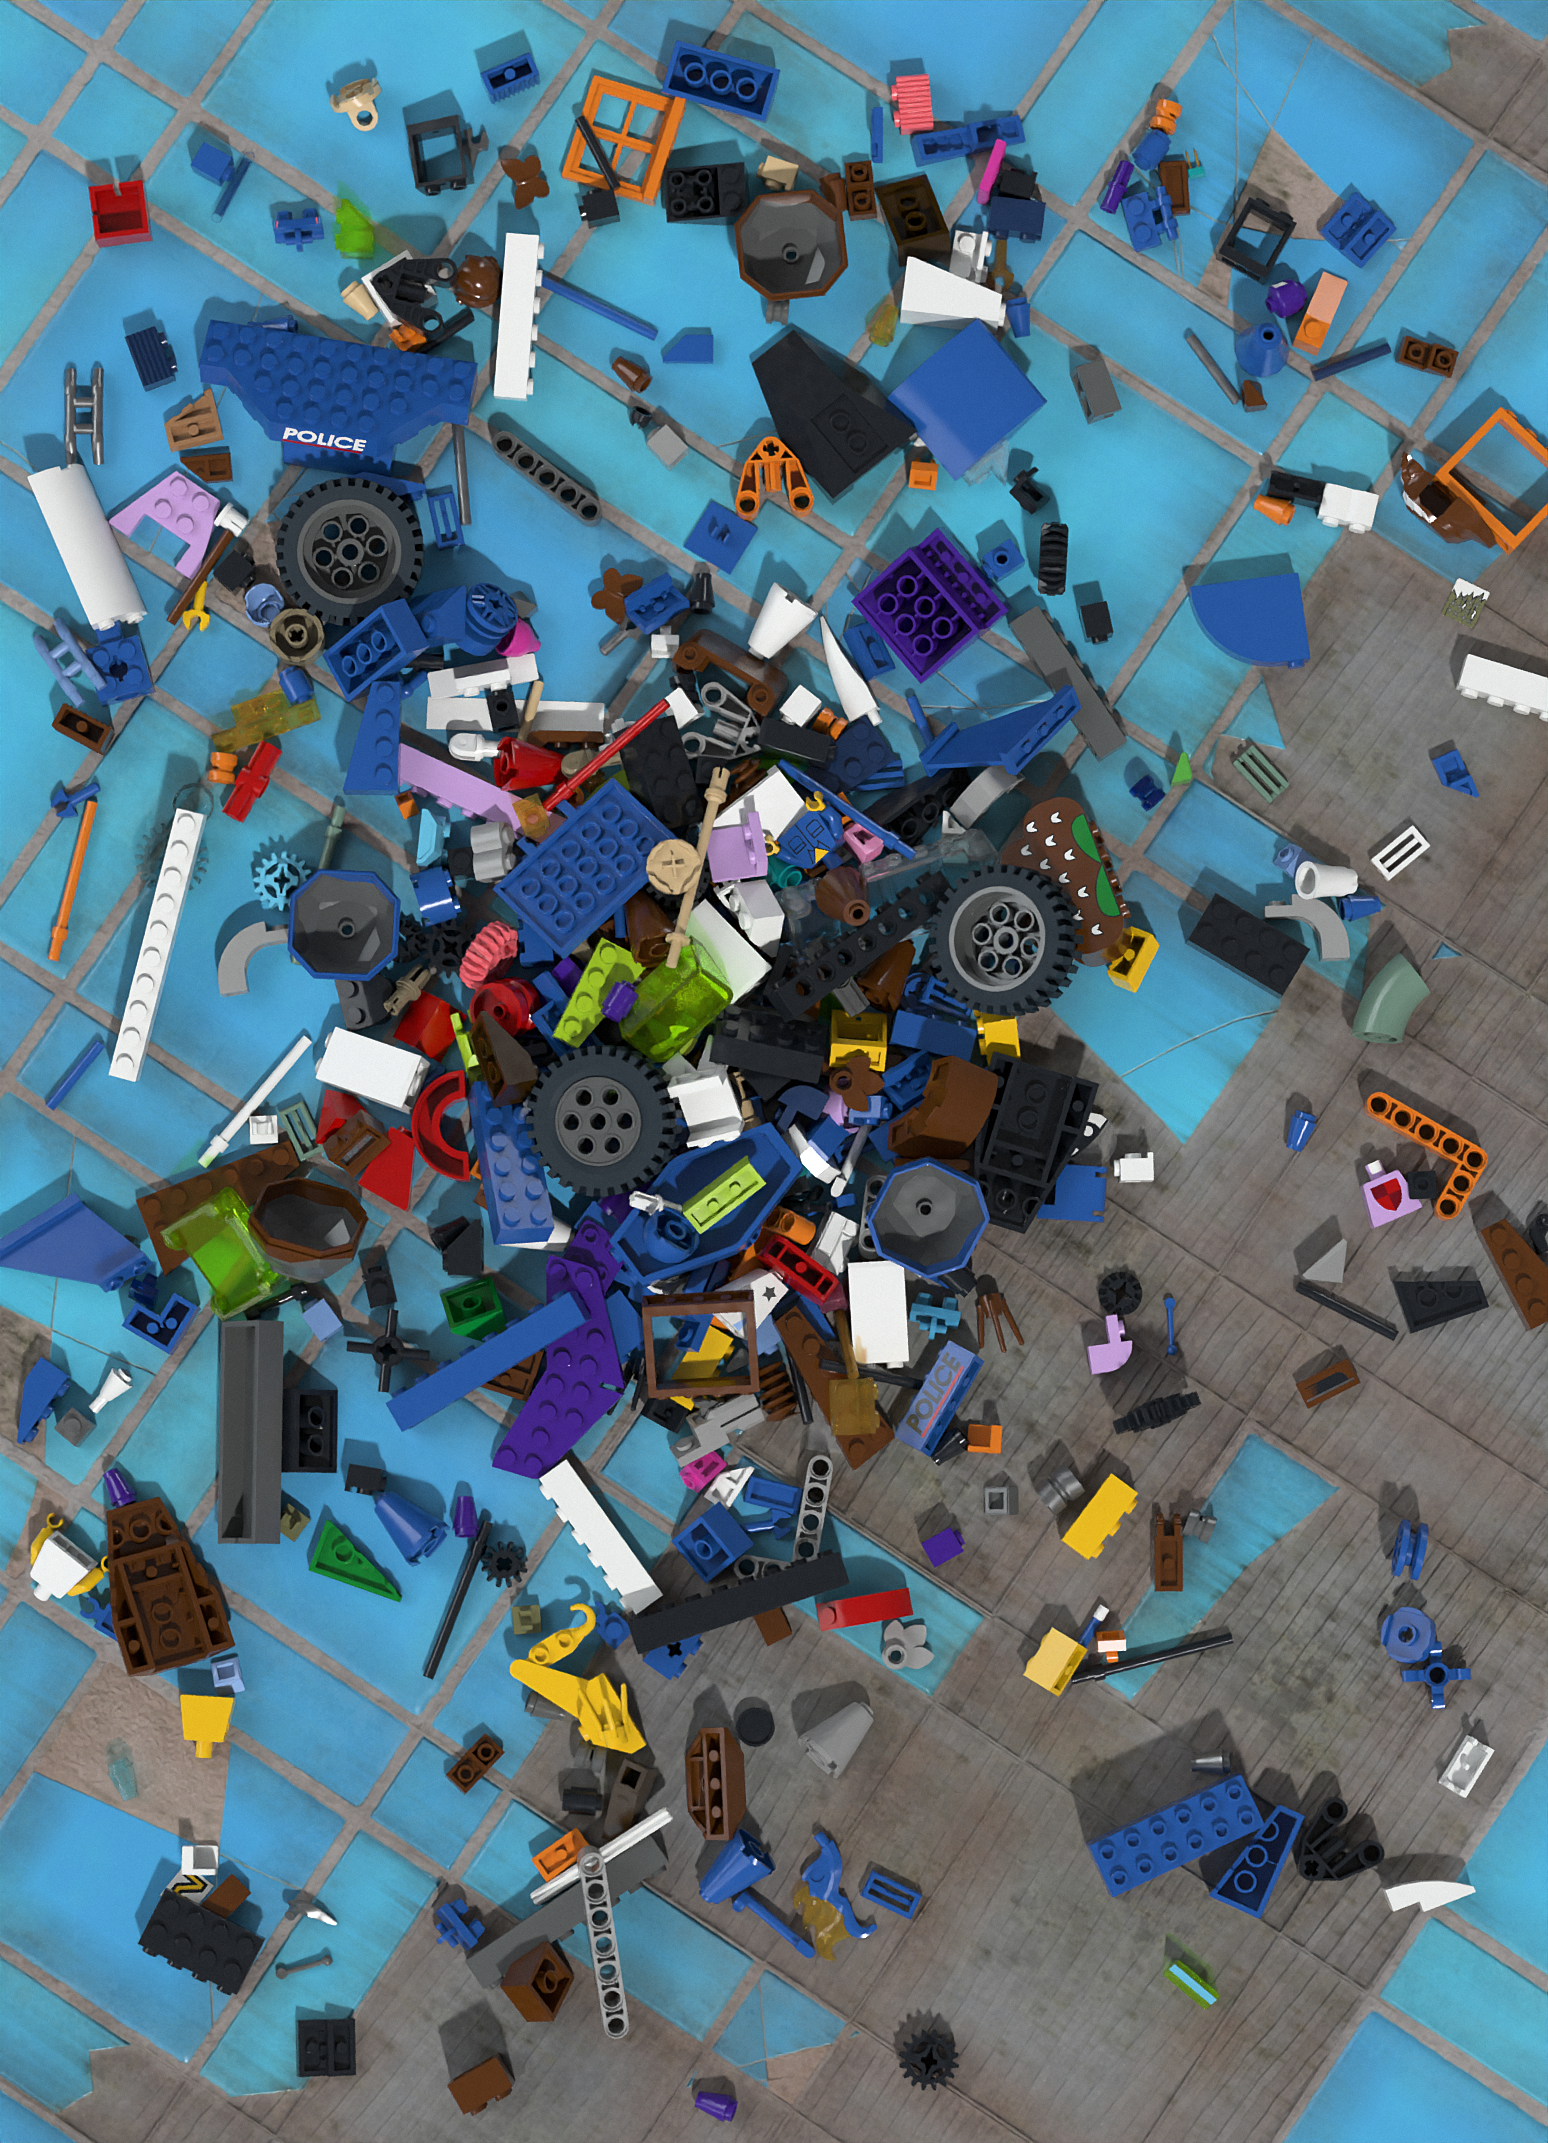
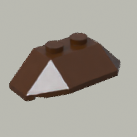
M727 1727L701 1728L685 1756L688 1813L702 1831L705 1840H732L746 1812L744 1753Z

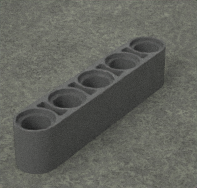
M502 431L494 436L492 446L498 459L581 524L593 527L600 523L602 508L594 497L512 433ZM504 440L512 443L511 449L506 452L498 449L499 443ZM524 457H530L534 463L529 468H523L519 465L520 460ZM547 473L552 474L555 477L553 483L544 485L540 482L541 476ZM572 490L576 493V497L572 501H564L561 498L562 493ZM586 507H594L597 510V514L592 518L584 517L582 512Z

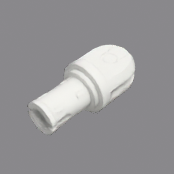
M459 733L454 735L449 742L450 754L460 760L480 761L483 757L499 758L501 750H496L500 741L485 740L480 734Z

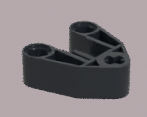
M449 258L410 259L401 261L378 272L373 279V286L376 295L395 320L429 340H436L443 335L445 329L440 313L421 307L418 304L398 300L400 297L424 304L428 288L403 282V280L428 286L451 288L456 285L459 274L456 264ZM444 268H449L453 271V274L449 278H441L439 272ZM384 281H390L391 288L387 286L388 290H382L381 283L385 285ZM429 320H436L439 322V325L435 330H427L424 327L425 323Z
M1336 1797L1325 1799L1301 1836L1296 1867L1298 1874L1306 1880L1341 1881L1380 1864L1384 1859L1385 1853L1381 1844L1373 1840H1364L1353 1850H1349L1329 1868L1327 1864L1347 1847L1337 1834L1317 1851L1313 1849L1347 1817L1348 1807L1342 1799ZM1332 1802H1337L1341 1806V1813L1335 1818H1331L1327 1813V1808ZM1369 1845H1374L1377 1848V1856L1375 1859L1368 1861L1364 1857V1849ZM1314 1860L1316 1862L1314 1866L1316 1872L1314 1874L1308 1872L1306 1875L1304 1872L1307 1868L1305 1863L1307 1861L1313 1863Z

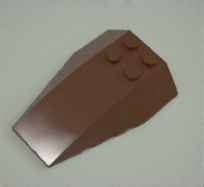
M160 1497L106 1511L112 1626L128 1677L155 1675L206 1660L234 1647V1639L219 1593L207 1578L202 1565L194 1557L191 1547L181 1536L178 1526Z

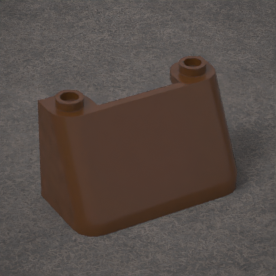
M701 629L695 632L678 648L671 660L672 671L678 675L688 674L692 671H699L703 674L708 664L712 663L751 686L747 700L749 706L756 711L755 718L760 724H762L763 717L771 719L789 687L787 676L783 672L709 629Z

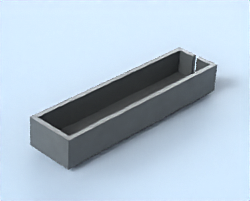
M249 1320L222 1322L218 1544H280L283 1321Z

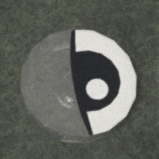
M1090 1113L1084 1136L1070 1160L1077 1165L1101 1166L1107 1162L1115 1152L1117 1145L1116 1130L1111 1122L1100 1114Z

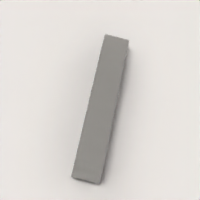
M585 1846L577 1854V1864L601 2022L609 2037L619 2039L627 2034L629 2021L605 1862L598 1848ZM595 1856L598 1858L595 1865L591 1867L584 1865L587 1857ZM599 1883L602 1885L599 1892H588L591 1884ZM598 1910L606 1912L603 1919H592L594 1912ZM602 1937L610 1939L607 1946H596L598 1939ZM606 1964L614 1966L613 1970L608 1974L600 1972L601 1967ZM610 1991L618 1993L617 1997L612 2001L604 1999L605 1994ZM613 2018L622 2019L618 2027L608 2026L609 2021Z

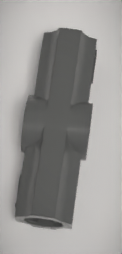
M821 936L809 943L803 951L810 961L813 962L815 960L813 955L825 946L829 949L831 947L826 939ZM817 968L822 980H824V972ZM852 977L832 991L849 1017L859 1014L870 1004Z

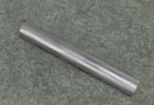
M1195 334L1188 337L1185 341L1232 405L1242 400Z

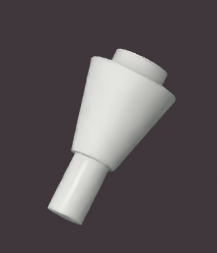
M112 1368L99 1396L89 1405L90 1409L98 1413L108 1401L113 1400L133 1387L131 1382L133 1377L123 1368L119 1370Z

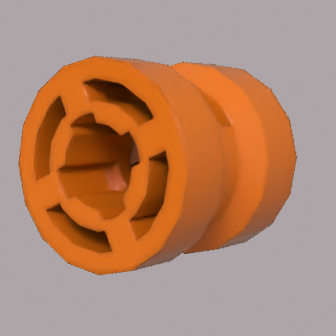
M1158 99L1155 107L1156 115L1151 118L1149 127L1153 130L1157 129L1166 135H1174L1177 127L1175 122L1180 117L1183 107L1170 100Z
M826 706L815 720L811 729L817 733H823L832 737L834 742H836L844 732L849 721L843 717H836L833 710Z
M212 752L210 757L212 769L208 772L207 780L221 784H234L235 774L233 770L237 765L238 756Z

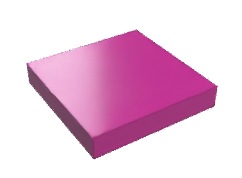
M1000 139L996 140L978 190L977 203L984 206L989 202L1005 158L1007 144Z

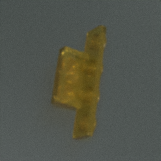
M281 688L231 706L236 726L213 734L211 737L217 752L230 753L320 720L321 715L314 699L288 707Z

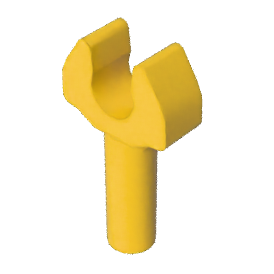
M207 581L203 582L194 596L193 608L183 613L182 619L187 630H190L191 621L194 617L201 618V632H204L210 625L211 617L203 610Z

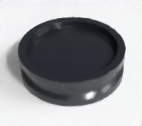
M749 1708L743 1711L737 1719V1735L748 1746H762L774 1734V1720L762 1708Z

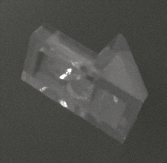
M1005 440L968 469L963 476L965 482L970 487L974 483L980 485L990 477L989 471H992L1003 486H1005L1010 443Z

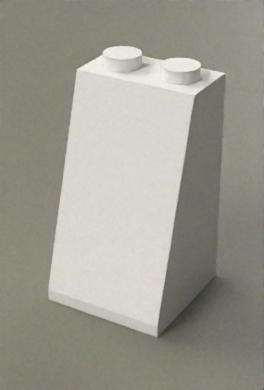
M914 257L907 258L900 323L963 330L979 318L992 334H997L998 326H1003L1006 303H1001L1002 294Z
M706 899L701 903L698 900L693 903L685 936L690 939V945L683 947L680 956L726 1005L739 1006L770 977L772 967ZM678 919L673 921L675 925L677 924Z
M335 1027L334 1032H330L326 1038L325 1047L327 1050L324 1057L319 1058L316 1064V1079L412 1115L431 1064L417 1054Z
M891 1261L848 1263L851 1335L856 1364L870 1369H876V1364L887 1363V1368H902L903 1362H909L904 1268Z

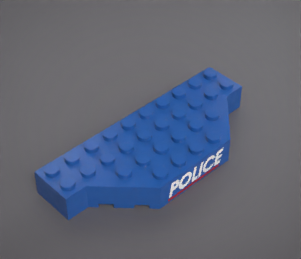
M211 319L199 363L200 382L227 386L241 400L242 406L254 421L257 420L261 425L264 433L270 440L377 458L385 454L387 449L397 443L401 445L419 434L420 430L429 425L434 426L439 422H447L468 426L478 381V363Z

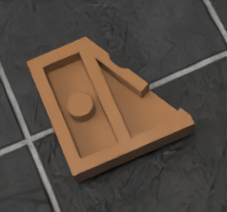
M211 388L203 392L204 396L193 405L191 403L188 404L179 415L172 417L164 424L171 452L224 439Z

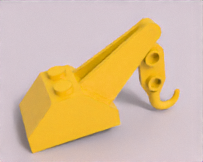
M576 1603L570 1606V1610L578 1609L584 1611L587 1616L586 1622L580 1627L562 1629L534 1645L530 1649L527 1659H518L511 1663L510 1673L514 1678L577 1717L582 1724L578 1729L585 1741L591 1739L593 1744L606 1747L605 1740L600 1741L598 1731L583 1705L577 1689L581 1688L603 1729L604 1724L608 1723L602 1701L603 1698L608 1699L614 1721L620 1720L622 1725L621 1698L607 1674L603 1672L595 1678L587 1680L548 1667L572 1653L582 1639L594 1629L596 1615L593 1609L584 1603ZM629 1711L628 1725L630 1733L626 1734L628 1742L607 1748L632 1754L647 1745V1742Z

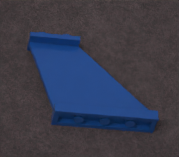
M1064 685L1050 700L960 731L956 722H951L919 754V758L928 777H932L940 768L1004 765L1008 774L1017 775L1082 706L1074 687Z
M76 1192L0 1239V1267L99 1285L105 1293L119 1289L124 1284V1281L132 1276L144 1273L147 1267L153 1264L143 1251L86 1207Z

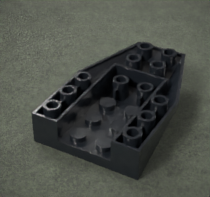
M792 330L751 363L780 441L799 459L802 469L832 505L854 489V484L893 452L896 455L917 438L918 431L865 374L795 330Z

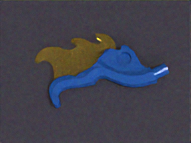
M821 1830L813 1838L822 1847V1853L803 1873L801 1879L808 1881L809 1885L797 1891L793 1903L794 1909H798L800 1902L805 1903L806 1911L803 1916L804 1931L807 1932L809 1924L815 1925L817 1928L816 1947L819 1954L826 1960L835 1961L836 1958L831 1954L834 1944L852 1936L855 1938H865L877 1930V1925L873 1923L868 1927L859 1926L847 1897L839 1894L838 1887L842 1874V1859L833 1840L830 1841Z

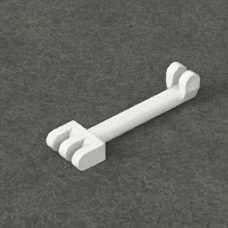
M880 1121V1125L878 1127L887 1123V1121ZM864 1124L860 1126L840 1170L842 1173L836 1177L831 1188L832 1196L838 1197L843 1195L848 1179L872 1126Z

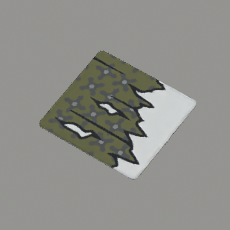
M1458 578L1442 610V614L1473 628L1490 593Z

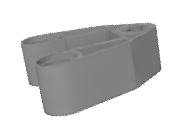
M710 682L706 684L701 691V700L704 707L744 727L741 729L718 719L712 734L735 743V747L696 732L684 734L681 738L684 746L689 740H696L700 744V748L696 752H688L685 749L688 760L698 761V756L725 758L726 764H731L761 754L763 751L759 745L755 744L753 748H750L749 742H745L747 739L752 740L753 736L757 737L758 741L761 729L751 709L719 683ZM712 690L718 691L721 694L720 700L714 703L706 699V694Z
M1004 765L990 766L967 787L949 811L968 831L985 816L988 807L1004 792L1007 794L1011 793L1026 777L1021 772L1017 775L1008 774Z

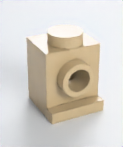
M768 155L766 163H760L756 178L761 179V183H764L765 187L770 190L780 191L782 189L785 192L793 191L799 173V165Z

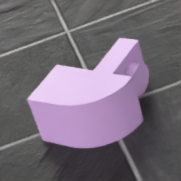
M1117 1315L1104 1317L1108 1344L1087 1347L1091 1375L1108 1373L1120 1368L1131 1354L1132 1340L1121 1342L1120 1337L1125 1336L1123 1320H1118Z

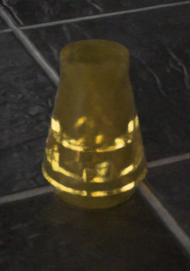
M889 304L884 306L882 312L868 330L870 334L869 340L872 343L881 347H888L889 343L894 341L897 318L900 312L897 307Z

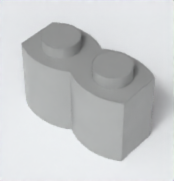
M497 821L471 827L470 838L474 853L473 869L476 881L489 883L503 880L517 867V859L512 852L515 834L510 824Z

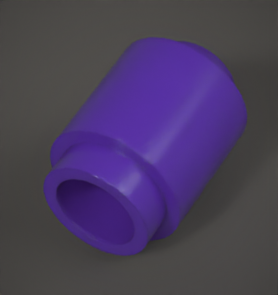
M622 980L621 983L614 982L601 1004L603 1008L600 1012L612 1021L620 1023L622 1018H626L639 996L635 992L637 988L625 980Z

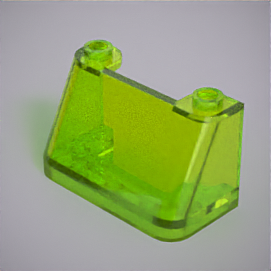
M230 1187L221 1189L160 1232L168 1248L175 1251L182 1249L187 1251L215 1292L211 1296L210 1307L222 1322L227 1321L274 1293L288 1277L274 1272L270 1268V1264L258 1253L248 1233L247 1220L251 1213L237 1193Z

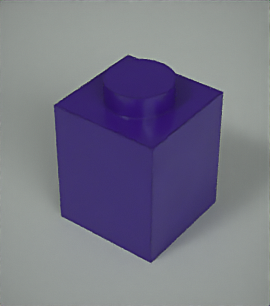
M950 1527L921 1543L934 1568L962 1553L964 1550L961 1546L965 1544L958 1529L952 1531Z

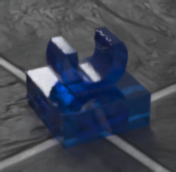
M147 1273L143 1282L134 1278L129 1287L128 1297L153 1309L159 1295V1290L155 1288L158 1277Z

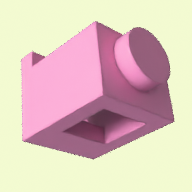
M852 822L843 830L845 843L842 846L858 861L857 865L860 868H863L881 854L884 847L881 839L858 823Z

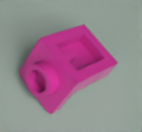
M712 1451L687 1464L680 1471L679 1475L688 1488L699 1493L728 1464L715 1451Z

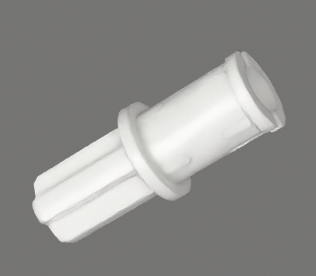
M634 1191L629 1196L632 1207L647 1211L650 1216L657 1209L660 1212L665 1207L673 1208L682 1213V1206L680 1204L663 1200L660 1195L651 1196L640 1191Z

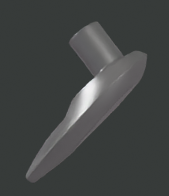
M303 1900L288 1901L290 1907L285 1912V1917L290 1921H293L300 1913L334 1926L337 1923L314 1904Z

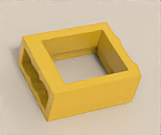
M832 1010L829 1033V1067H845L853 1057L865 1056L871 1058L869 1070L884 1071L887 1051V1014L860 1012L853 1017H849L845 1010ZM856 1017H861L862 1019H861V1020H856L855 1018H856ZM838 1037H843V1038H855V1039H842V1038H838Z

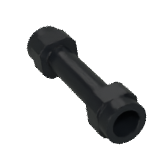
M301 1281L290 1286V1290L258 1304L252 1302L242 1307L247 1321L257 1320L261 1318L262 1313L294 1299L298 1302L308 1297L309 1293L304 1282Z

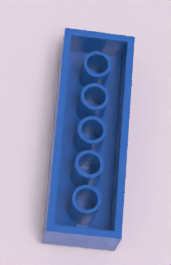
M485 1081L474 1082L467 1098L494 1245L548 1242L555 1226L544 1167H541L537 1160L542 1158L541 1152L533 1154L531 1146L536 1145L535 1138L528 1139L527 1131L533 1130V1123L526 1124V1116L533 1115V1109L527 1108L528 1100H531L530 1094L526 1101L495 1108Z

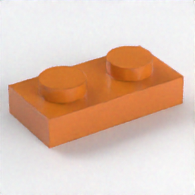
M576 1827L531 1860L545 1881L548 1882L577 1861V1854L580 1849L590 1845L578 1827Z

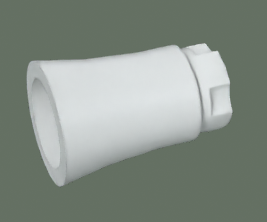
M1305 861L1297 869L1295 886L1299 896L1305 900L1318 897L1345 896L1346 894H1354L1357 890L1358 875L1354 869H1347L1343 866L1321 865Z

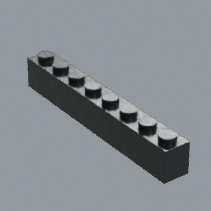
M833 1549L817 1553L818 1559L807 1562L805 1557L790 1562L792 1568L781 1571L780 1566L766 1570L764 1571L765 1577L754 1580L753 1575L737 1580L739 1586L728 1589L727 1584L712 1588V1595L702 1598L701 1594L697 1593L684 1598L685 1604L675 1607L674 1602L659 1606L658 1613L649 1615L648 1611L632 1615L633 1621L628 1622V1626L638 1655L850 1584L840 1552L834 1553Z

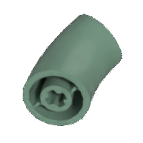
M1398 953L1380 970L1366 989L1353 1022L1351 1035L1354 1038L1374 1043H1402L1405 1029L1412 1013L1421 1001L1431 993L1422 978L1402 954Z

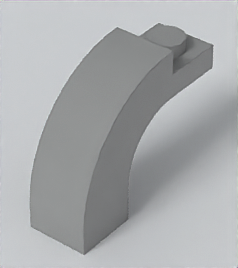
M1292 894L1289 897L1290 905H1285V901H1271L1269 906L1263 908V920L1294 919L1309 925L1318 938L1320 962L1347 961L1350 958L1349 939L1341 919L1329 906L1315 898L1305 900L1299 894Z
M265 921L258 922L246 927L232 938L221 956L218 968L219 990L223 998L250 993L247 969L251 958L265 947L288 943V924L273 926L272 931H268Z

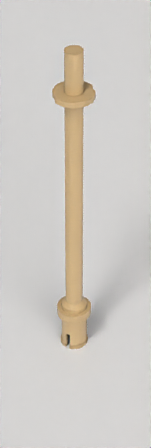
M720 767L713 769L710 786L704 794L708 805L696 847L701 861V871L718 806L724 803L727 797L725 790L730 771L725 768L722 770L721 778L719 773ZM700 876L696 884L684 893L674 933L666 935L665 940L671 944L666 962L667 967L676 968L681 948L690 945V939L685 936Z

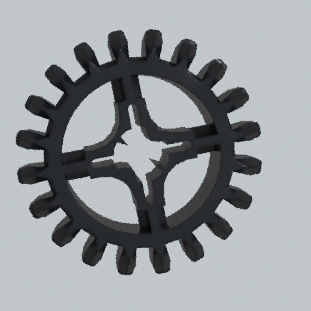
M1051 522L1044 523L1041 526L1038 591L1040 594L1055 596L1062 595L1065 592L1069 531L1066 524Z

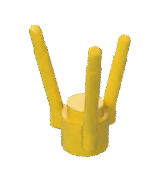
M621 1684L622 1725L620 1720L614 1721L608 1699L603 1698L602 1700L608 1721L607 1724H604V1729L583 1690L578 1688L577 1692L598 1731L600 1741L605 1740L606 1747L628 1742L626 1734L630 1733L628 1725L626 1684Z

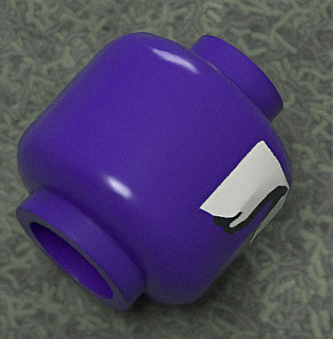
M1288 278L1271 285L1268 289V297L1265 298V304L1270 313H1275L1279 318H1286L1303 310L1307 301V293L1302 283Z

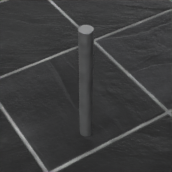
M452 423L461 526L472 525L464 428L463 425Z

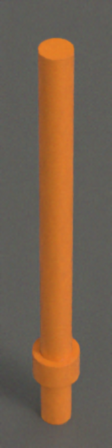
M87 801L56 927L53 926L50 936L53 939L48 959L58 962L63 941L67 940L69 932L67 925L98 806L96 802Z

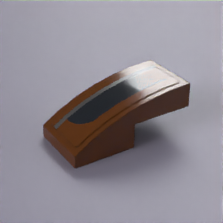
M1349 1358L1297 1383L1296 1386L1309 1409L1361 1382Z

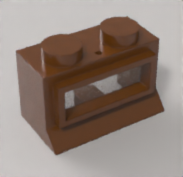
M360 1109L336 1133L328 1138L323 1144V1148L329 1161L346 1170L354 1178L391 1141L383 1123Z

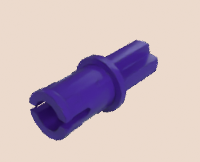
M1126 160L1119 162L1112 181H1109L1107 184L1109 188L1100 205L1101 210L1109 214H1116L1123 194L1128 191L1126 187L1135 168L1134 164Z

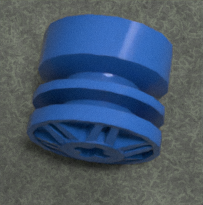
M477 583L472 586L466 594L465 641L456 642L455 644L465 652L475 656H485L491 653L500 643L502 637L506 636L518 621V610L514 601L506 592L490 583Z

